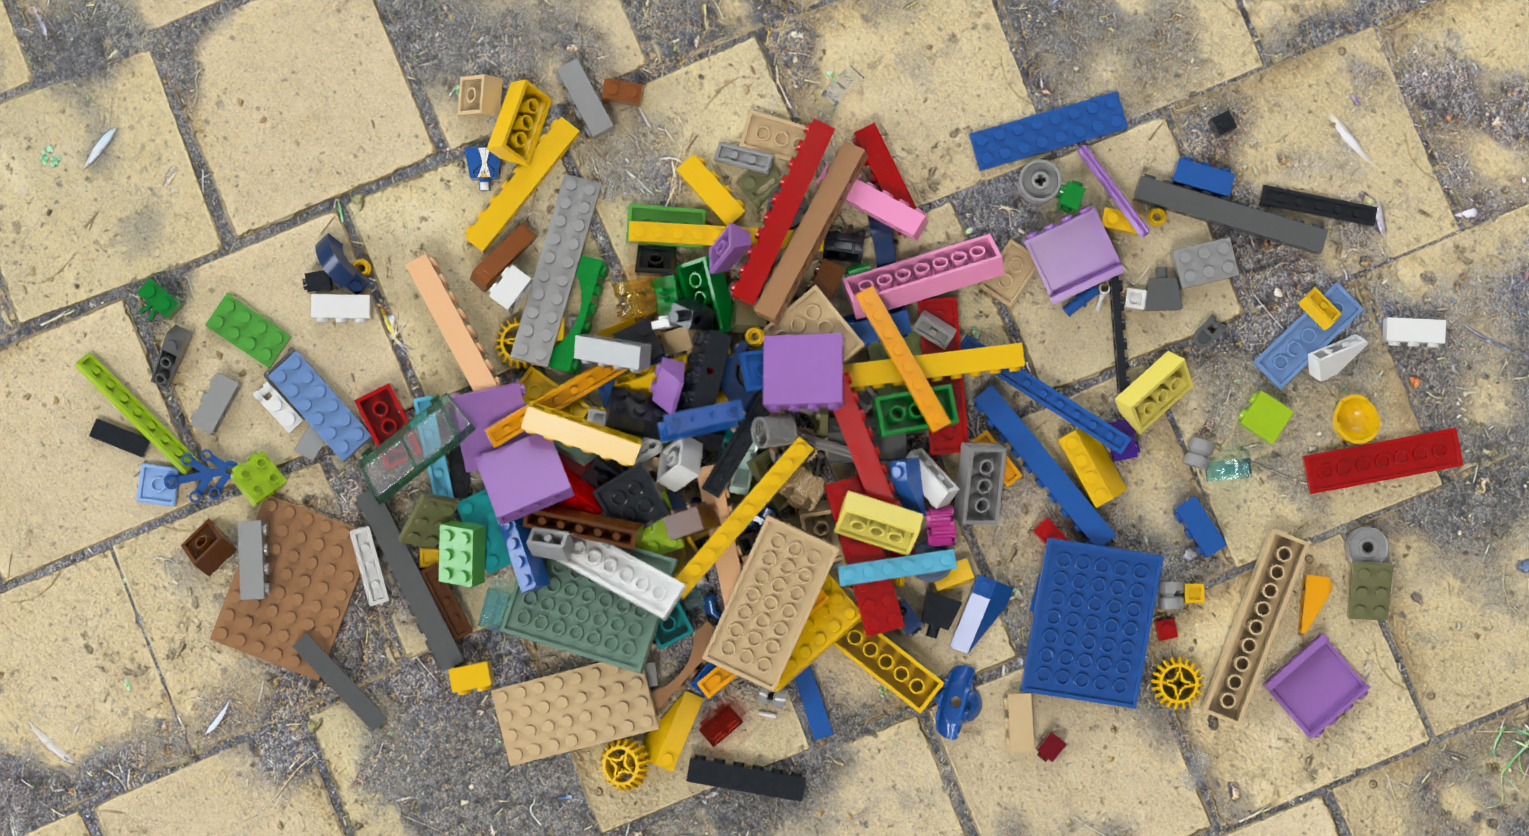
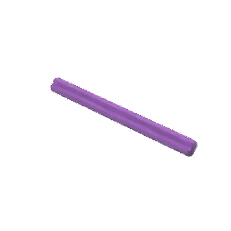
M1083 145L1079 147L1078 154L1139 236L1142 238L1147 236L1150 229L1088 146Z

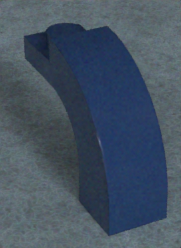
M742 340L733 348L732 353L734 354L732 356L727 355L720 385L728 400L741 399L743 411L747 412L757 395L752 392H746L745 387L740 381L739 370L741 366L738 354L748 352L752 348L751 345Z

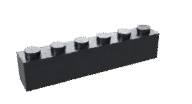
M695 754V757H690L686 782L802 802L806 777L802 776L803 773L791 771V774L783 773V769L772 768L771 771L764 770V766L753 764L752 767H747L744 762L733 761V764L725 763L726 760L722 758H714V761L707 760L706 756Z

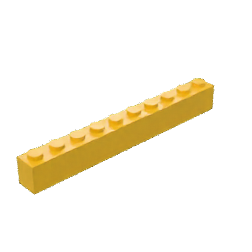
M629 221L628 242L711 247L727 226ZM741 227L750 232L751 245L755 246L758 239L754 237L759 228ZM788 230L781 245V251L788 247L794 230ZM824 241L822 242L818 250V253L823 252Z
M1022 343L913 356L925 378H931V382L942 381L944 376L958 379L962 378V374L970 373V377L982 376L981 372L989 371V375L1001 373V369H1008L1009 372L1021 371L1020 367L1025 366ZM891 359L843 365L844 372H849L853 383L849 385L853 388V391L865 390V386L873 385V389L885 388L884 384L892 383V387L904 385Z
M800 436L677 575L675 579L686 586L685 591L681 595L683 599L814 450Z

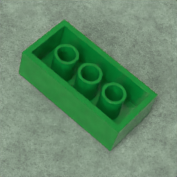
M709 256L676 266L684 299L691 298L717 310L713 329L702 330H713L723 334L730 333L733 305L724 272L709 273Z
M952 385L931 387L951 422L945 427L955 426L959 423ZM909 391L874 397L871 400L878 439L931 430Z

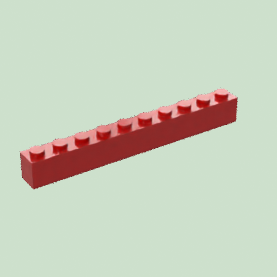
M815 118L812 123H807L803 131L806 136L804 140H799L795 149L798 151L796 158L791 157L787 166L790 171L787 176L783 175L779 183L782 188L779 193L775 192L771 203L774 204L772 210L767 209L763 221H766L763 228L759 227L754 237L758 240L755 246L751 245L747 252V256H749L747 264L742 263L738 272L741 274L739 281L735 280L730 289L733 292L732 298L751 307L754 306L835 131L834 127Z
M843 370V402L845 407H840L839 410L833 411L866 494L870 498L902 507L899 499H894L892 492H895L892 481H887L885 474H888L885 463L880 464L878 456H881L879 448L877 444L873 446L871 438L874 437L870 426L867 428L865 426L864 420L867 419L863 408L859 409L856 403L860 400L856 390L852 391L849 385L853 383L849 372L845 373ZM912 547L910 554L915 552L914 547ZM889 550L892 558L906 556L904 554Z

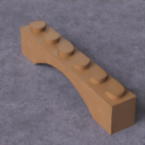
M708 620L694 634L691 656L682 672L672 682L651 691L657 717L659 716L657 711L661 706L666 708L672 701L670 696L674 692L678 694L685 687L683 682L687 677L692 679L699 671L696 667L701 662L703 664L707 662L702 657L716 629Z

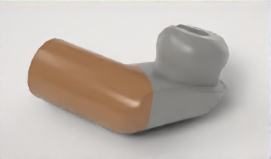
M779 446L768 448L771 460L775 464L783 453L779 454Z

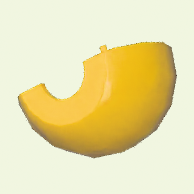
M1349 395L1342 398L1336 405L1333 413L1332 424L1334 431L1342 440L1350 444H1364L1371 441L1378 434L1381 425L1380 415L1375 406L1364 396Z

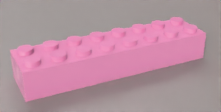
M991 234L843 278L842 281L846 298L855 319L858 320L865 318L866 315L855 295L871 286L875 288L885 308L890 310L1005 275L1002 256Z

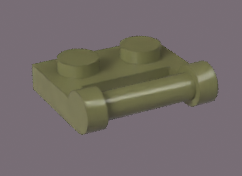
M772 166L769 175L750 170L736 184L752 204L759 209L762 206L761 204L769 198L774 190L782 187L779 185L782 177ZM772 178L777 181L757 198L753 195Z
M820 408L819 411H816V420H818L816 436L822 439L828 436V408Z

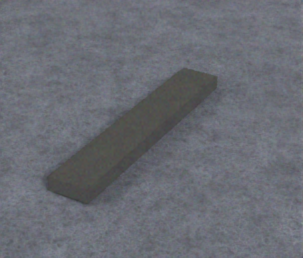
M308 633L292 646L372 731L387 719L385 714Z

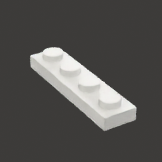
M365 526L349 531L369 606L389 601L370 527Z

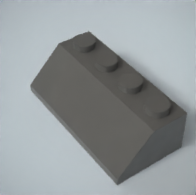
M867 416L864 423L866 428L870 426L874 435L871 441L873 446L877 444L881 453V456H878L879 461H894L906 458V434L878 439L874 416ZM828 418L827 440L847 445L837 418ZM828 452V463L854 462L852 458Z

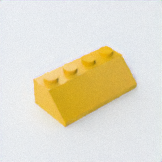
M526 79L511 82L487 150L500 159L529 166L553 99Z
M1079 428L1056 440L1094 508H1098L1128 490L1100 441Z

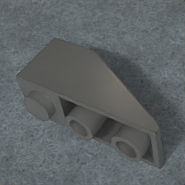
M175 325L166 333L151 382L166 389L170 388L188 350L193 332Z

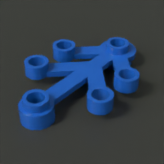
M204 449L201 452V459L205 462L211 461L219 467L210 469L194 459L190 453H184L181 457L182 464L190 465L200 472L178 476L176 473H168L164 478V485L168 489H175L179 484L201 480L197 488L189 495L191 502L198 503L201 500V494L212 478L221 476L217 484L209 490V496L212 499H217L220 497L221 490L228 479H231L232 473H228L226 469L228 467L234 468L238 463L234 460L223 461L215 456L211 450ZM203 453H210V457L204 458ZM189 456L191 461L185 462L183 458ZM174 479L176 483L174 485H170L168 483V480ZM217 490L219 493L218 495L213 496L211 494V491ZM192 494H198L199 498L194 500Z

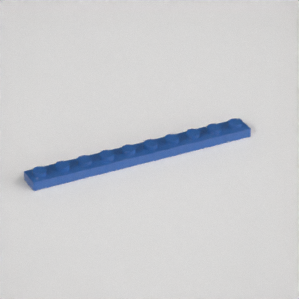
M967 334L960 343L961 350L986 347ZM1021 368V371L1015 372L1001 369V373L994 374L1120 455H1122L1132 439Z

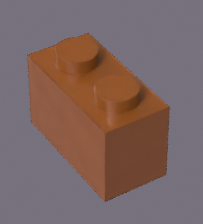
M604 78L601 98L603 102L641 107L644 87L643 84Z

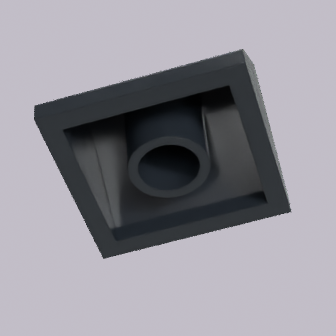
M638 245L635 265L636 275L660 277L675 275L676 247Z

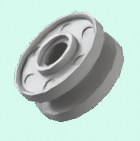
M1363 526L1349 533L1345 539L1344 549L1346 556L1352 563L1353 561L1383 562L1388 555L1389 545L1383 532L1376 528ZM1365 542H1369L1371 546L1368 552H1364L1362 548Z

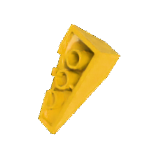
M689 691L683 693L660 719V729L650 731L645 736L642 746H644L642 752L648 753L645 756L646 760L648 759L651 763L673 772L703 702V697Z

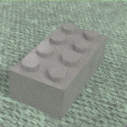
M961 443L957 479L959 491L955 497L953 518L961 524L998 525L1007 448L998 443Z

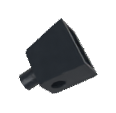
M691 298L675 301L672 304L669 319L672 323L689 330L713 329L717 310Z
M925 591L921 621L929 624L926 636L937 639L940 628L949 630L962 602Z

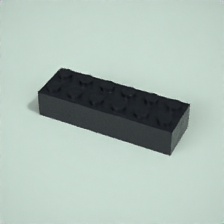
M612 386L607 402L605 426L626 434L660 440L657 423L664 422L663 415L669 413L652 400L653 394ZM678 402L675 413L685 411L687 409L678 407ZM725 430L691 438L703 444L702 450L719 453L725 437Z

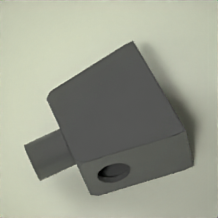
M1156 267V278H1150L1146 282L1145 290L1147 292L1143 311H1174L1183 309L1177 278H1168L1167 267Z

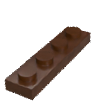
M438 562L421 570L420 573L455 641L472 633L473 629L449 583L439 582Z

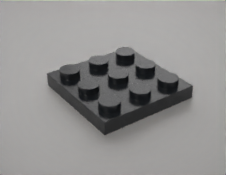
M643 462L638 463L592 491L607 517L644 524V529L666 517L671 512Z

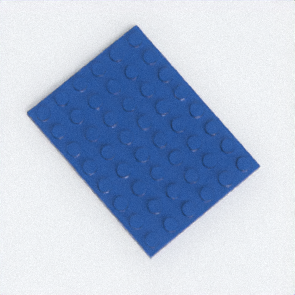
M1047 537L1020 690L1022 692L1136 709L1164 556Z

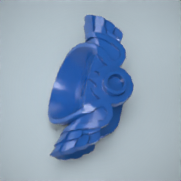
M967 665L955 666L951 669L948 677L945 679L942 691H938L935 698V703H938L936 731L943 737L951 740H956L962 724L973 721L982 709L981 695L973 686L975 669ZM955 696L960 697L962 701L958 708H954L951 705V699Z

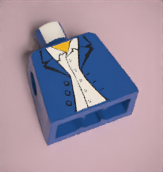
M465 147L470 179L472 181H479V191H491V180H499L502 159L487 150V147Z

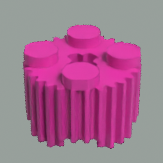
M953 506L925 509L927 527H930L926 528L928 546L956 545Z

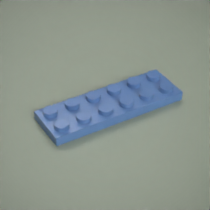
M1335 282L1323 294L1342 314L1327 330H1323L1304 312L1252 362L1278 390H1281L1308 364L1309 353L1326 347L1364 310L1338 282Z
M296 350L268 376L342 462L347 461L372 438L366 427L299 351Z

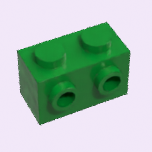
M1074 180L1072 182L1068 181L1065 185L1062 184L1055 197L1058 199L1055 208L1073 215L1080 205L1086 188L1082 187V183Z

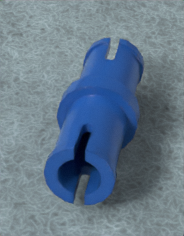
M1095 286L1086 289L1080 295L1076 294V298L1063 306L1062 309L1070 317L1081 307L1085 308L1087 303L1099 295L1100 292Z

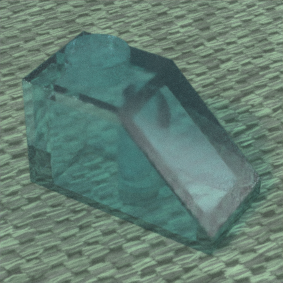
M1244 458L1210 462L1206 471V480L1210 482L1251 478V459Z

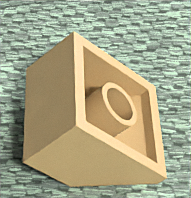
M486 74L460 77L457 115L483 118L498 117L501 110L503 78Z

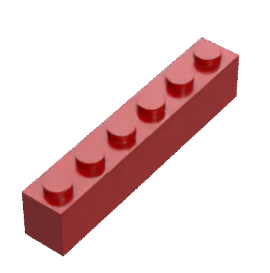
M875 122L854 132L852 142L855 146L865 149L868 158L864 166L869 167L871 171L869 177L873 184L877 183L880 189L878 191L883 192L885 190L893 195V199L897 201L902 199L909 204L910 208L915 210L917 207ZM896 231V232L898 233V235H899V236L902 235L904 239L908 237V236H906V235H904V234H902V233Z

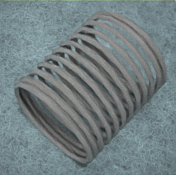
M787 413L757 417L751 426L752 439L755 445L761 449L793 444L797 435L796 423L791 415ZM762 421H763V426H762V428H763V435H764V438H765L766 442L764 441L763 436H762V432H761Z

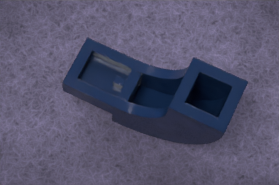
M867 215L876 267L879 268L896 263L890 227Z
M327 233L315 245L316 255L321 266L340 288L345 286L355 295H358L370 284V279L347 260L343 252V244L332 235Z

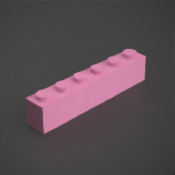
M829 164L826 165L816 181L817 186L822 179L824 180ZM857 177L844 202L917 241L929 222L925 216L926 213L919 208L915 210L910 208L909 204L904 200L899 199L897 201L893 199V195L885 190L880 192L872 183L867 182L865 184L860 181V177Z

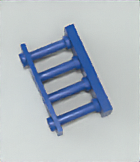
M741 399L663 415L664 422L657 423L661 443L737 428V421L745 419Z

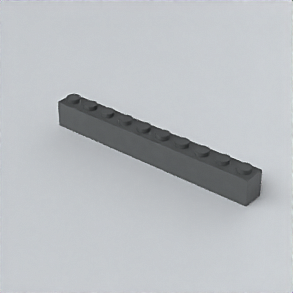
M1145 174L1138 179L1133 201L1153 207H1160L1163 210L1316 255L1322 253L1328 230L1323 229L1324 226L1313 223L1311 226L1304 224L1305 221L1302 219H1287L1286 215L1282 213L1270 214L1267 213V209L1261 207L1253 209L1244 202L1236 204L1230 202V199L1227 197H1212L1210 192H1195L1190 186L1182 185V187H1178L1169 180H1163V182L1155 180L1156 177Z
M375 486L356 496L357 501L355 505L359 512L363 511L366 517L364 523L372 529L375 535L372 537L377 547H381L383 554H381L382 559L386 565H390L392 569L390 574L395 582L398 581L401 587L399 592L403 599H407L409 603L407 607L411 616H416L419 622L416 624L421 634H425L427 638L425 641L426 646L436 656L434 658L438 669L442 668L445 671L465 661L466 658L457 640L455 641L420 573L421 569L409 545L399 541L398 537L401 529L380 487Z

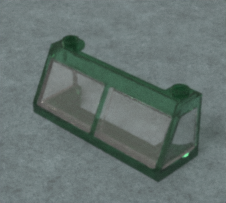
M447 392L442 396L439 394L429 400L431 405L376 448L372 450L369 447L361 454L363 458L358 461V465L374 499L379 505L476 430Z

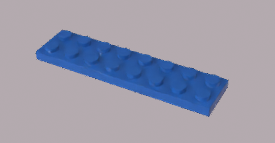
M1116 91L970 133L969 138L980 172L1126 130L1128 125L1118 92Z

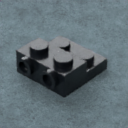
M598 454L581 476V480H585L597 489L630 468L629 466L619 464L613 459H603Z

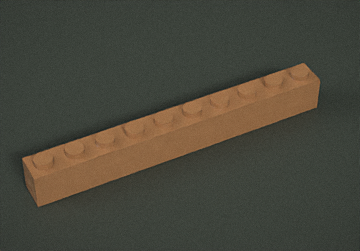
M846 141L843 142L842 146L838 147L833 163H830L827 167V174L824 180L822 179L818 184V191L815 197L813 196L809 201L807 212L802 214L799 221L800 225L797 230L793 231L788 247H785L782 251V258L779 264H776L773 268V275L770 281H767L763 287L764 292L754 304V311L758 317L779 325L868 158L865 149Z

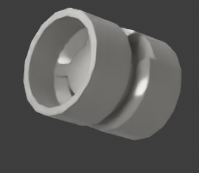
M1191 437L1188 445L1191 452H1187L1183 463L1207 471L1210 464L1208 456L1213 455L1216 444Z
M1184 581L1159 582L1158 593L1161 594V597L1158 598L1159 609H1184V598L1181 597V594L1184 593Z
M786 685L777 694L774 692V695L769 693L773 691L761 686L756 702L765 705L771 703L772 707L783 710L790 685Z

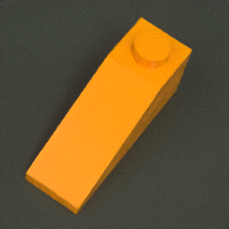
M1303 574L1297 633L1305 634L1329 597V593L1332 592L1333 583L1330 581V577Z

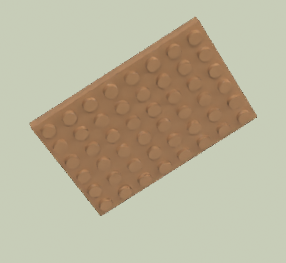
M271 495L263 501L256 520H265V524H268L266 544H269V555H266V560L270 565L267 583L271 585V593L267 599L241 600L238 565L210 640L320 681L321 677L292 646L308 633L330 655L361 575L349 531L358 528Z

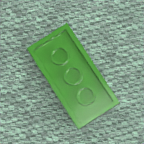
M629 204L626 243L703 249V246L628 242L629 221L705 225L706 210Z
M229 294L224 296L205 324V326L269 369H271L292 338V336Z

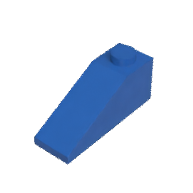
M901 458L889 462L891 480L903 507L926 516L919 458Z

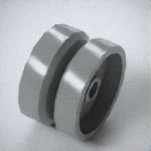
M1037 159L1023 167L1017 178L1016 187L1024 201L1032 205H1042L1048 203L1057 195L1061 187L1062 178L1058 168L1053 163ZM1040 180L1042 185L1038 186V183H1035V181Z

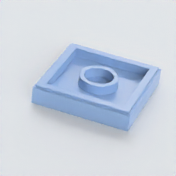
M141 463L136 502L176 507L179 486L175 489L166 488L164 478L168 473H176L180 476L181 472L176 467ZM174 479L168 480V483L170 485H174L176 483Z

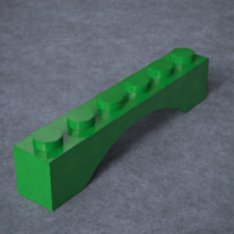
M581 255L576 272L581 289L580 311L570 333L562 342L554 347L549 367L554 370L576 375V372L580 369L581 360L574 358L575 335L589 334L592 330V319L598 310V299L603 293V283L609 274V264L603 260Z

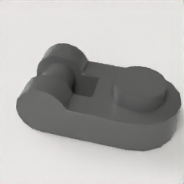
M1212 314L1195 331L1192 341L1196 347L1206 348L1227 327L1223 323L1220 324ZM1210 325L1215 329L1213 333L1207 329Z

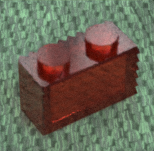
M722 703L714 710L716 714L712 718L707 716L699 723L701 725L699 731L713 747L744 722L729 703L726 706Z

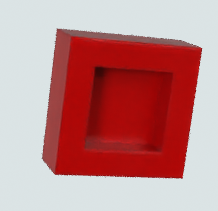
M1174 618L1154 622L1158 641L1178 637Z

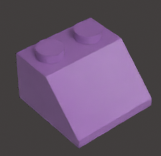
M731 222L709 248V273L716 274L729 271L733 265L739 262L741 255L749 250L752 243L749 231Z
M662 357L661 363L656 364L654 375L657 377L656 381L652 380L650 392H653L652 400L671 414L675 413L684 383L685 362Z

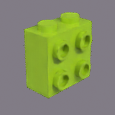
M1262 390L1257 393L1254 392L1248 400L1250 404L1247 409L1243 408L1237 418L1240 420L1237 424L1262 441L1272 445L1294 411Z
M264 451L259 454L257 452L253 453L247 458L248 462L244 465L241 463L236 465L232 469L233 472L230 477L254 508L283 488L287 483L286 478Z

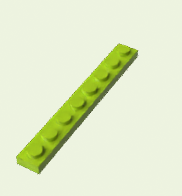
M88 353L76 362L75 367L182 474L185 475L193 468L190 465L182 464V455L190 453L194 459H198L94 355ZM185 456L183 460L185 462H190L191 458L189 456Z

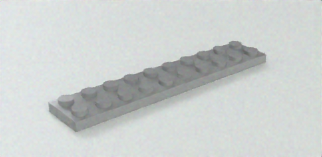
M564 174L510 358L545 368L549 367L602 184Z

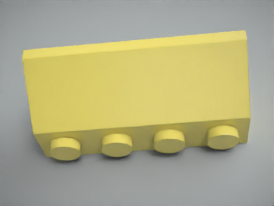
M1167 351L1115 398L1120 414L1137 433L1142 434L1193 387L1185 359Z
M847 491L834 533L909 556L920 532L923 514Z

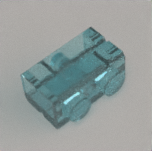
M489 587L477 626L501 632L500 628L512 594Z

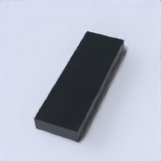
M96 418L89 437L145 458L151 443L143 436Z

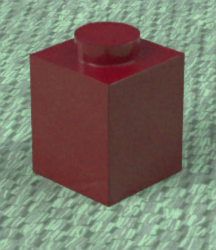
M1049 730L1035 749L1039 751L1037 756L1047 762L1049 759L1053 762L1067 744Z

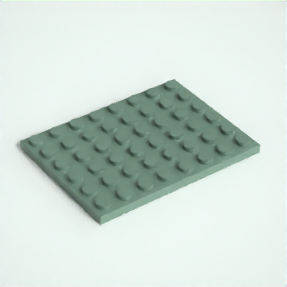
M615 546L674 578L679 560L639 548L629 549ZM542 558L551 583L550 585L538 591L522 593L518 580H516L500 628L501 632L643 674L660 617L554 559Z

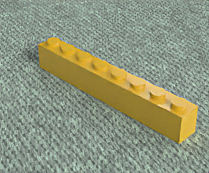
M562 116L559 120L556 118L549 127L551 130L547 135L543 134L537 142L539 145L534 150L529 166L519 164L513 171L515 175L511 180L507 179L501 186L503 190L499 195L495 194L489 201L491 205L487 210L483 209L477 216L479 220L475 225L471 224L466 229L465 234L467 235L464 238L484 254L581 134L577 128Z

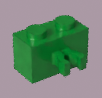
M678 275L653 279V291L657 300L656 311L659 317L669 315L672 304L675 301L684 299Z
M150 278L137 292L138 295L148 302V305L142 307L139 313L143 315L147 310H151L150 316L147 318L150 322L154 320L157 311L165 318L172 320L184 306L160 284Z

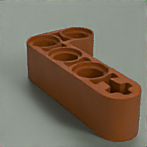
M523 222L473 270L470 280L485 293L492 287L497 277L505 268L514 262L536 240L538 235Z

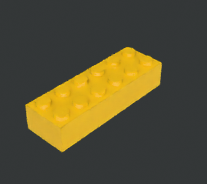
M862 620L833 644V646L920 714L944 684L942 680L882 633L866 637Z

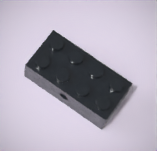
M713 330L697 331L692 338L693 348L687 358L688 368L684 373V384L679 396L678 407L690 410L715 405L732 336Z

